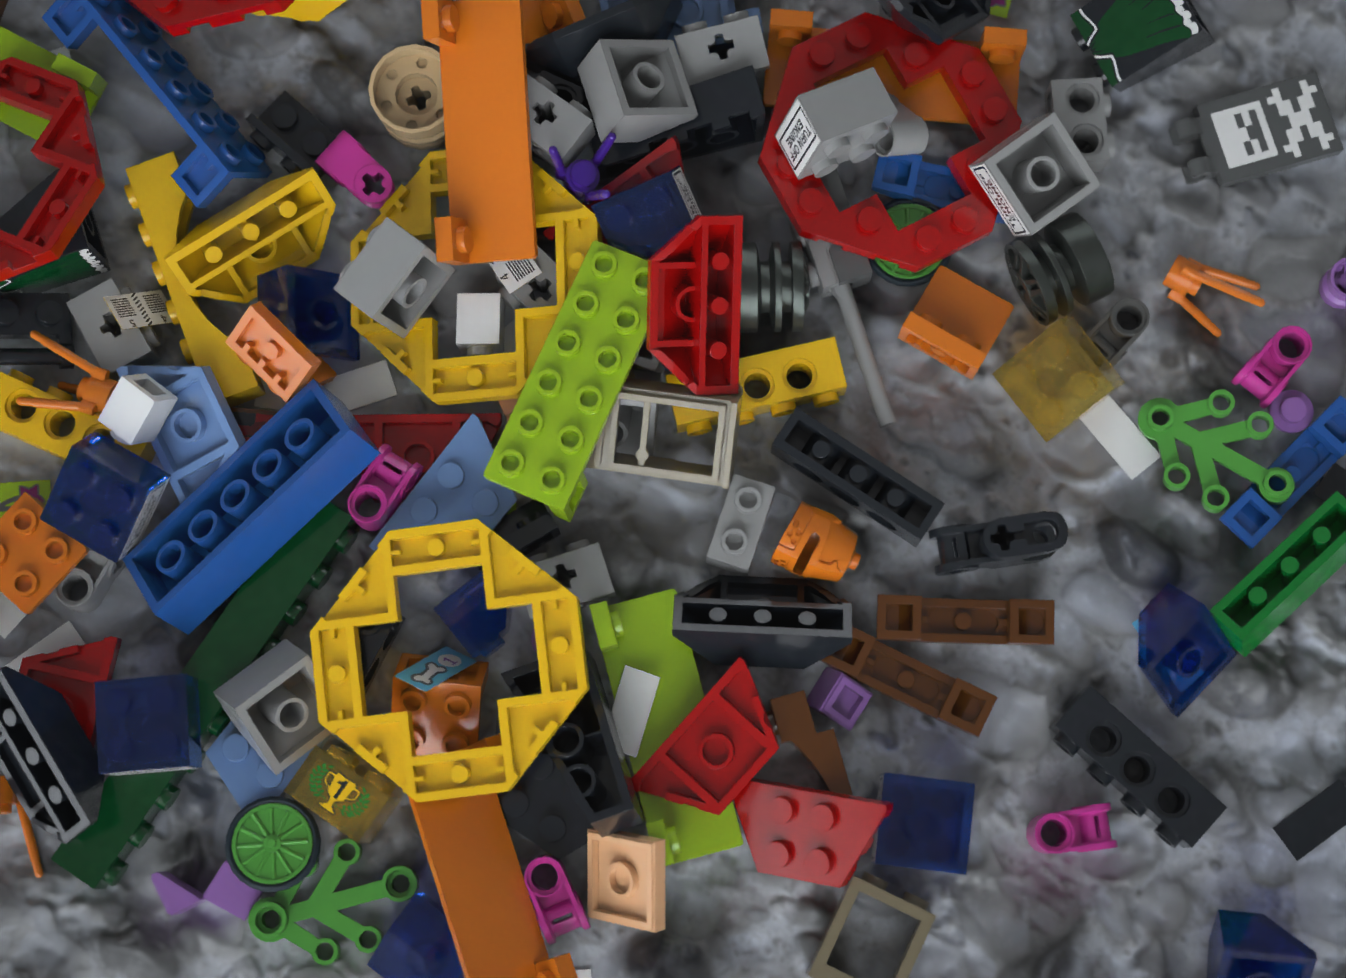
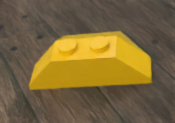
M310 167L267 182L201 222L164 257V260L189 296H203L247 304L319 260L336 204L314 168Z

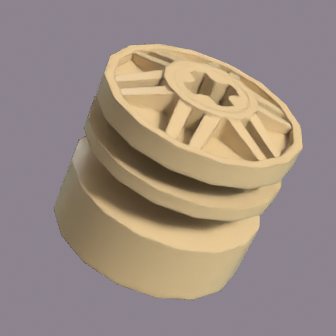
M418 44L395 48L382 56L372 70L368 86L371 106L391 137L405 147L418 150L441 147L445 144L440 53L432 47ZM424 96L427 108L419 110L417 99Z

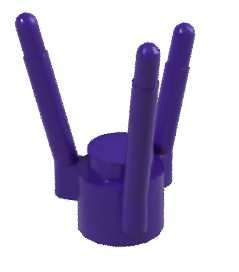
M613 132L608 134L590 161L577 159L571 162L568 167L564 166L557 147L551 146L549 148L550 157L556 170L555 178L562 180L563 187L576 199H583L586 205H591L595 200L609 198L611 195L607 189H595L600 179L598 168L616 140V134Z

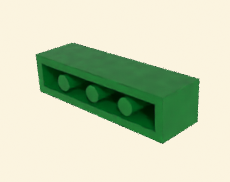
M1336 491L1209 610L1212 629L1244 658L1346 563V498Z

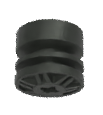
M1070 212L1047 224L1044 228L1045 240L1038 233H1035L1031 236H1025L1023 241L1016 239L1006 244L1004 248L1008 271L1019 297L1031 315L1044 326L1055 322L1059 317L1058 314L1062 316L1071 314L1074 310L1073 298L1081 305L1088 306L1114 291V277L1105 250L1087 221L1075 212Z
M772 241L768 261H760L755 242H742L740 333H757L761 313H769L773 331L781 332L782 313L789 312L791 332H802L804 317L809 307V269L803 255L802 242L789 241L788 261H781L779 241Z

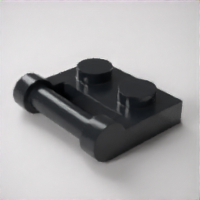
M0 293V339H33L30 337V332L36 330L46 337L56 339L57 343L75 353L72 340L71 312L66 304L70 300L69 293ZM0 348V365H58L59 369H74L75 366L48 348Z

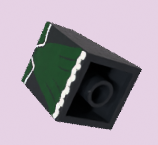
M1093 0L1070 15L1076 25L1071 30L1074 39L1083 51L1090 49L1097 63L1092 65L1094 73L1097 77H1102L1104 87L1110 84L1119 92L1215 43L1191 0Z
M60 169L54 171L0 218V230L15 236L18 235ZM93 208L90 209L59 259L1 281L0 291L2 293H42L111 271Z

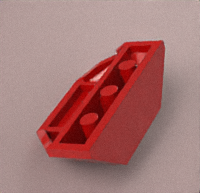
M697 215L648 259L646 349L696 396L738 394L743 215Z

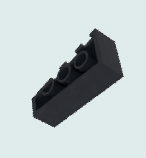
M753 65L690 85L689 88L698 112L697 117L640 142L613 143L598 168L599 180L621 175L673 136H676L679 140L682 161L763 141L766 113ZM590 118L593 121L595 135L590 141L594 156L602 143L594 119Z
M585 646L590 689L546 744L545 749L554 761L590 824L601 837H605L645 823L596 661ZM538 660L501 673V676L515 697L542 694Z

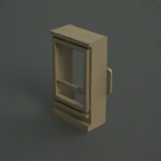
M630 370L586 468L716 485L728 489L734 475L743 387L739 384L738 394L696 396L685 385L635 379L633 370ZM621 399L644 402L640 447L635 455L616 452ZM651 403L719 412L713 466L649 456L647 440Z

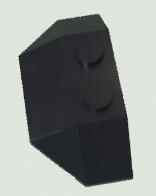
M628 0L533 40L530 44H525L526 67L528 70L538 74L544 70L583 87L577 67L599 39L667 40L683 7L682 1Z
M878 0L885 14L892 18L898 27L937 45L985 21L989 17L991 0Z
M718 575L696 585L688 592L682 591L674 595L672 635L715 665L732 666L739 657H743L748 667L805 669L852 643V603L843 598L838 599L830 591L808 579Z
M7 666L0 668V770L30 821L46 832L56 835L59 841L67 844L97 822L106 768L62 693Z

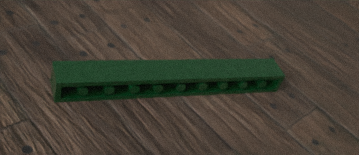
M329 502L242 584L180 673L194 678L176 679L111 773L187 766L198 768L206 756V751L203 748L211 736L218 737L231 720L213 691L282 642L279 638L290 624L294 627L302 619L308 608V605L304 602L314 588L320 590L327 583L333 572V568L330 565L339 552L345 554L351 548L358 536V532L355 531L358 524L349 514ZM196 769L118 776L109 775L103 785L97 822L72 842L67 844L61 843L51 857V860L93 889H106L108 885L115 886L128 869L129 864L125 862L134 847L140 849L148 841L155 829V826L151 824L161 809L167 811L175 802L181 791L177 785L186 772L192 774Z

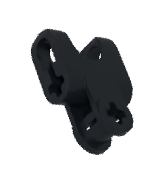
M1052 511L1000 517L991 522L950 525L928 531L930 540H937L940 565L934 567L936 576L960 574L980 568L996 569L1038 563L1050 558L1066 544L1068 539V526L1061 514ZM1033 532L1041 534L1044 537L1045 543H1038L1034 539ZM992 537H994L996 543H991ZM1006 543V547L1001 550L999 544Z

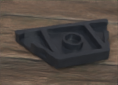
M498 717L495 735L500 734L501 736ZM544 747L512 790L500 792L497 795L507 825L560 860L587 844V829L593 828Z

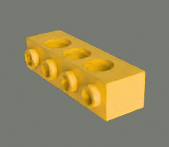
M835 337L739 358V384L743 387L739 426L754 422L755 415L771 412L772 417H782L792 414L796 406L813 402L815 408H820L838 403L839 396L845 395L847 383ZM802 371L809 376L811 383L803 389H796L788 383L786 377L791 372ZM673 374L665 375L666 383L684 385ZM758 380L766 384L769 392L766 396L756 399L747 395L744 387L749 382ZM671 406L677 433L687 431V436H699L713 431L712 425L718 424L719 412Z
M13 368L10 369L8 375L0 372L1 432L63 460H66L73 445L92 434L79 467L137 492L156 454L151 442L125 445L114 439L112 449L107 453L99 454L97 450L98 443L104 436L110 435L111 430L98 421L101 414L98 411L92 416L78 411L36 408L35 413L31 417L22 419L21 410L23 406L16 403L18 397L72 401L73 396L50 385L46 392L32 386L35 381L34 378ZM68 418H74V430L67 436H60L59 428L61 423Z

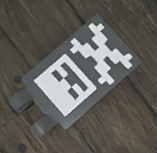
M1316 72L1198 104L1192 110L1194 117L1177 120L1173 123L1174 128L1168 130L1173 146L1196 139L1201 141L1205 156L1187 161L1188 166L1181 169L1186 184L1191 185L1215 177L1219 189L1336 156L1344 150Z

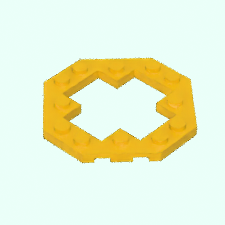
M446 150L430 151L419 163L421 168L405 186L401 184L379 209L382 213L366 231L362 229L350 242V261L355 260L366 245L369 233L373 228L381 225L386 217L390 218L418 240L435 239L434 217H437L436 197L448 196ZM533 160L536 228L555 226L557 305L515 309L516 352L439 359L438 321L434 318H419L403 339L370 318L351 303V326L371 342L385 358L439 406L519 399L592 242H602V230L595 214Z
M478 519L390 530L377 545L378 549L364 567L358 569L338 595L339 599L325 617H321L310 631L318 722L332 734H336L354 749V752L381 774H385L403 789V792L416 802L511 791L590 689L579 598ZM482 566L487 609L493 610L532 604L542 694L497 699L502 742L500 746L416 756L411 711L367 716L358 627L402 622L397 577Z

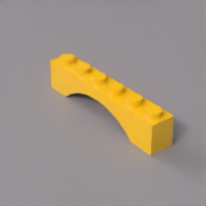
M172 151L126 168L125 171L130 183L124 185V189L132 208H139L144 222L138 224V229L146 247L153 246L157 261L151 263L159 285H166L171 299L165 301L166 308L173 324H180L185 338L179 340L187 363H194L195 366H210L229 407H234L266 395L260 376L238 358L237 353L225 342L228 336L210 322L202 311L196 297L189 296L164 260V257L188 234L190 219L195 209L193 202L171 177L174 171L182 164L175 152Z

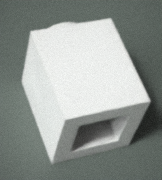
M457 293L456 345L460 353L467 354V356L504 353L505 303L501 294Z
M146 373L121 376L98 421L111 430L110 435L115 440L125 445L155 441L178 397Z

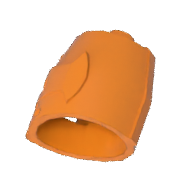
M802 501L781 537L771 558V563L781 566L785 570L803 578L838 582L848 568L855 570L860 561L861 554L855 552L858 534L835 515Z

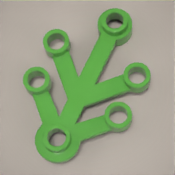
M1219 389L1214 391L1208 399L1179 406L1165 398H1154L1147 401L1139 411L1138 426L1144 436L1157 442L1164 467L1162 479L1164 485L1169 490H1183L1188 485L1191 476L1188 467L1180 463L1175 443L1176 439L1191 448L1203 490L1201 504L1210 513L1223 511L1230 499L1227 489L1220 485L1214 461L1256 484L1257 493L1270 505H1279L1286 502L1293 493L1294 479L1287 470L1279 467L1266 469L1224 445L1248 438L1255 440L1267 438L1274 428V420L1267 412L1256 411L1249 416L1248 420L1198 431L1187 425L1186 422L1210 415L1215 418H1225L1231 414L1235 406V399L1229 391ZM1219 397L1227 400L1229 407L1226 410H1218L1214 407L1213 400ZM1156 412H1162L1167 415L1168 422L1164 425H1157L1153 422L1152 415ZM1255 419L1264 420L1268 429L1264 432H1257L1252 427V421ZM1172 470H1179L1183 473L1185 480L1182 483L1175 484L1169 480L1168 473ZM1273 477L1282 479L1285 484L1284 489L1274 491L1269 486V479ZM1211 492H1218L1223 497V503L1219 506L1211 505L1207 500V495Z
M348 838L342 839L336 843L333 850L334 857L309 900L291 904L303 880L287 890L277 891L274 897L263 898L253 905L248 918L249 927L253 935L261 941L276 942L285 938L312 954V958L316 963L320 965L332 964L340 956L339 943L330 937L319 939L295 923L313 917L354 941L356 947L361 952L372 953L379 950L383 944L384 937L382 931L376 926H364L338 910L385 897L394 902L408 901L415 896L419 889V878L410 867L394 866L385 872L382 880L335 892L349 866L356 864L362 856V847L358 841ZM346 843L352 844L355 848V856L349 861L344 860L340 854L342 846ZM318 858L315 866L313 867V869L307 877H310L317 872L319 868ZM399 875L406 876L410 883L409 888L403 893L398 892L394 887V880ZM271 910L277 912L280 918L279 924L275 928H270L265 923V916ZM366 931H372L376 934L377 942L372 948H367L362 943V935ZM322 943H329L333 947V956L329 960H324L319 956L318 949Z

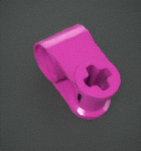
M344 130L339 133L314 161L331 179L341 187H345L369 208L380 209L395 192L394 182L388 171ZM371 179L377 183L382 179L381 185L384 192L380 195L372 192L368 196L369 190L366 182Z
M1290 325L1283 327L1242 366L1230 382L1235 386L1239 384L1260 400L1259 406L1262 409L1267 408L1286 387L1291 376L1309 357L1312 351L1310 335L1299 326ZM1280 340H1289L1295 345L1297 350L1295 358H1288L1280 352Z
M384 443L378 449L381 454L367 466L365 473L348 498L350 515L362 529L368 531H377L385 526L403 499L412 491L423 471L421 464L416 462L412 465L393 453L392 446ZM375 498L381 501L380 510L376 515L363 517L359 514L360 505L365 500Z
M1110 802L1072 807L1071 810L1041 814L1035 816L1026 828V838L1029 845L1035 851L1043 854H1058L1078 851L1079 853L1118 847L1117 840L1111 837L1107 813L1111 810ZM1047 821L1055 823L1060 832L1058 842L1053 846L1047 845L1041 837V828Z
M547 854L532 860L525 869L524 880L535 906L534 910L548 944L556 943L557 937L580 927L584 930L591 928L582 901L577 891L574 890L561 860ZM547 863L556 869L558 880L554 886L542 888L536 884L533 872L537 865ZM572 913L571 916H569V917H567V918H564V919H562V920H560V921H557V922H554V921H553V920H555V919H557V918H559V917H562V916H564V915H566V914Z

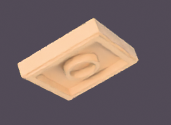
M594 827L587 829L589 918L654 933L665 930V839L625 831L601 837Z

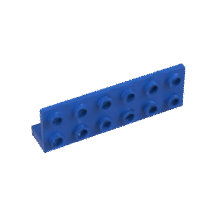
M56 0L42 16V19L67 49L77 50L99 25L195 142L197 147L174 171L171 177L197 208H206L233 178H268L272 170L264 161L266 159L264 153L255 144L246 140L238 130L240 126L237 120L228 112L223 111L213 100L214 94L204 82L196 79L187 68L188 62L185 57L166 43L162 38L163 32L161 28L125 0Z

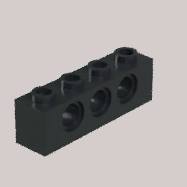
M797 407L772 443L771 454L914 547H917L945 505V503Z
M1091 685L1083 688L1048 727L1056 734L1052 740L1059 748L1071 757L1076 753L1090 764L1086 771L1104 787L1111 783L1124 795L1120 799L1121 803L1139 818L1144 814L1157 825L1154 832L1172 848H1176L1178 844L1182 848H1192L1227 808ZM1094 728H1101L1109 735L1110 745L1103 753L1096 751L1090 743V734ZM1129 758L1137 759L1143 766V777L1137 783L1128 780L1124 774V765ZM1164 788L1172 790L1177 797V806L1171 813L1164 812L1158 804L1159 793Z

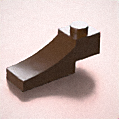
M802 690L770 699L768 702L770 710L766 712L775 735L778 736L780 745L790 743L810 763L827 791L853 795L834 728L816 733L805 691Z

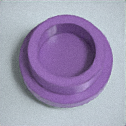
M1286 390L1281 392L1269 405V414L1272 416L1274 426L1278 430L1285 433H1298L1311 423L1314 409L1310 399L1305 394L1297 390Z

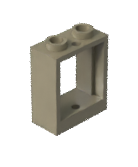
M864 871L861 879L852 876L842 893L806 974L812 978H855L826 962L860 891L918 920L892 977L908 978L936 918V915L926 911L929 902L907 891L904 892L901 899L885 891L889 884L888 882Z

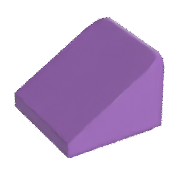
M826 667L808 695L807 702L812 709L846 730L851 731L873 694L843 672Z
M226 859L205 891L203 898L246 921L251 908L258 902L263 892L250 888L241 882L232 872Z
M168 871L156 872L151 875V880L167 913L170 915L182 914L207 901L203 898V893Z

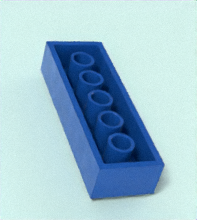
M313 378L122 560L154 615L189 635L381 453L346 405Z

